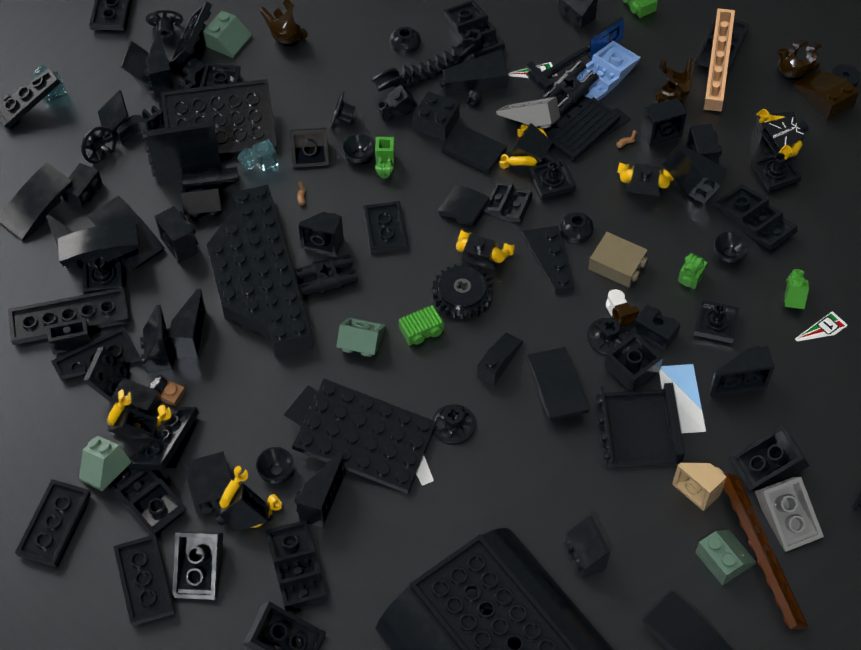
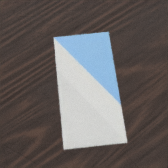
M693 364L661 366L659 375L662 390L665 383H673L681 433L706 432Z

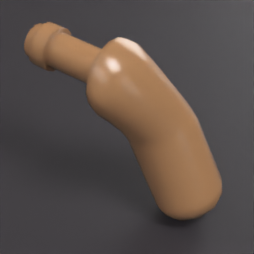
M634 130L631 137L622 138L618 141L617 147L622 148L626 144L635 142L634 138L637 131Z
M298 181L300 190L297 194V200L299 205H304L306 189L303 188L302 182Z

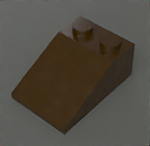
M819 70L793 85L827 120L854 106L859 94V90L847 79L823 70Z

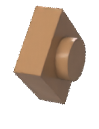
M167 380V385L159 394L163 402L176 407L186 391L185 387Z

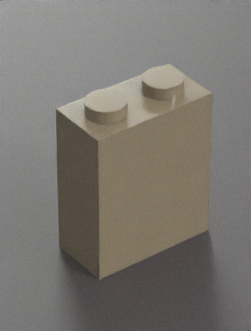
M606 232L590 257L588 269L626 287H630L633 281L636 282L638 280L640 269H644L649 259L646 257L648 250Z

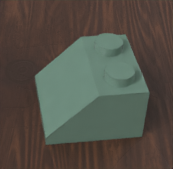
M223 10L203 31L205 47L233 59L252 38L251 32L236 16Z
M348 317L339 326L336 347L342 348V351L348 353L357 351L361 352L363 356L370 357L375 355L379 351L386 324Z
M97 436L91 439L83 449L79 479L103 491L131 463V460L118 444Z
M729 529L715 531L701 540L695 552L722 586L756 564L753 557Z

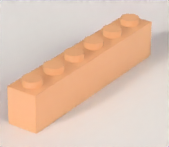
M717 9L704 110L722 111L735 10Z

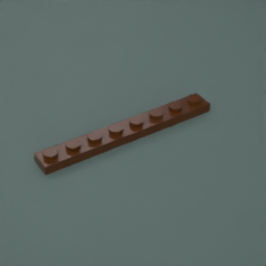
M726 473L723 489L732 501L731 506L738 514L740 526L749 538L748 543L755 551L757 563L763 569L766 575V582L773 590L775 602L784 614V621L790 629L802 631L808 627V624L738 476Z

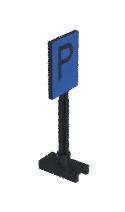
M621 17L591 35L588 46L549 69L541 71L532 61L526 64V67L530 70L526 73L527 77L545 94L553 87V83L549 79L554 74L587 54L592 59L595 53L612 41L616 43L623 39L624 19Z

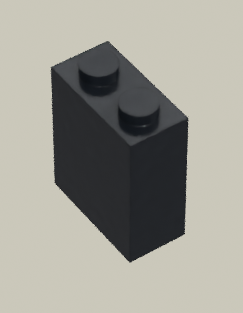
M224 451L183 462L196 514H208L212 510L219 509L220 499L231 481Z

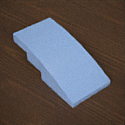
M615 41L606 45L593 55L592 61L586 64L587 68L577 77L578 80L582 81L591 70L599 76V79L589 88V92L583 96L590 99L594 97L600 101L624 79L640 61L641 57Z

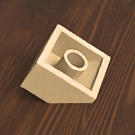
M680 463L677 466L672 485L701 510L705 511L721 495L726 476L720 468L714 467L711 463Z

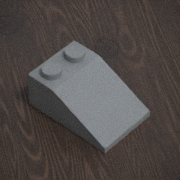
M557 97L509 104L496 111L499 116L527 125L532 123L535 127L540 126L541 129L551 127V124H555V121L560 118Z
M791 477L755 491L762 512L784 552L824 537L801 477Z

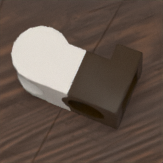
M617 289L609 291L606 308L612 318L619 322L620 327L633 324L639 314L637 307H630L622 291Z

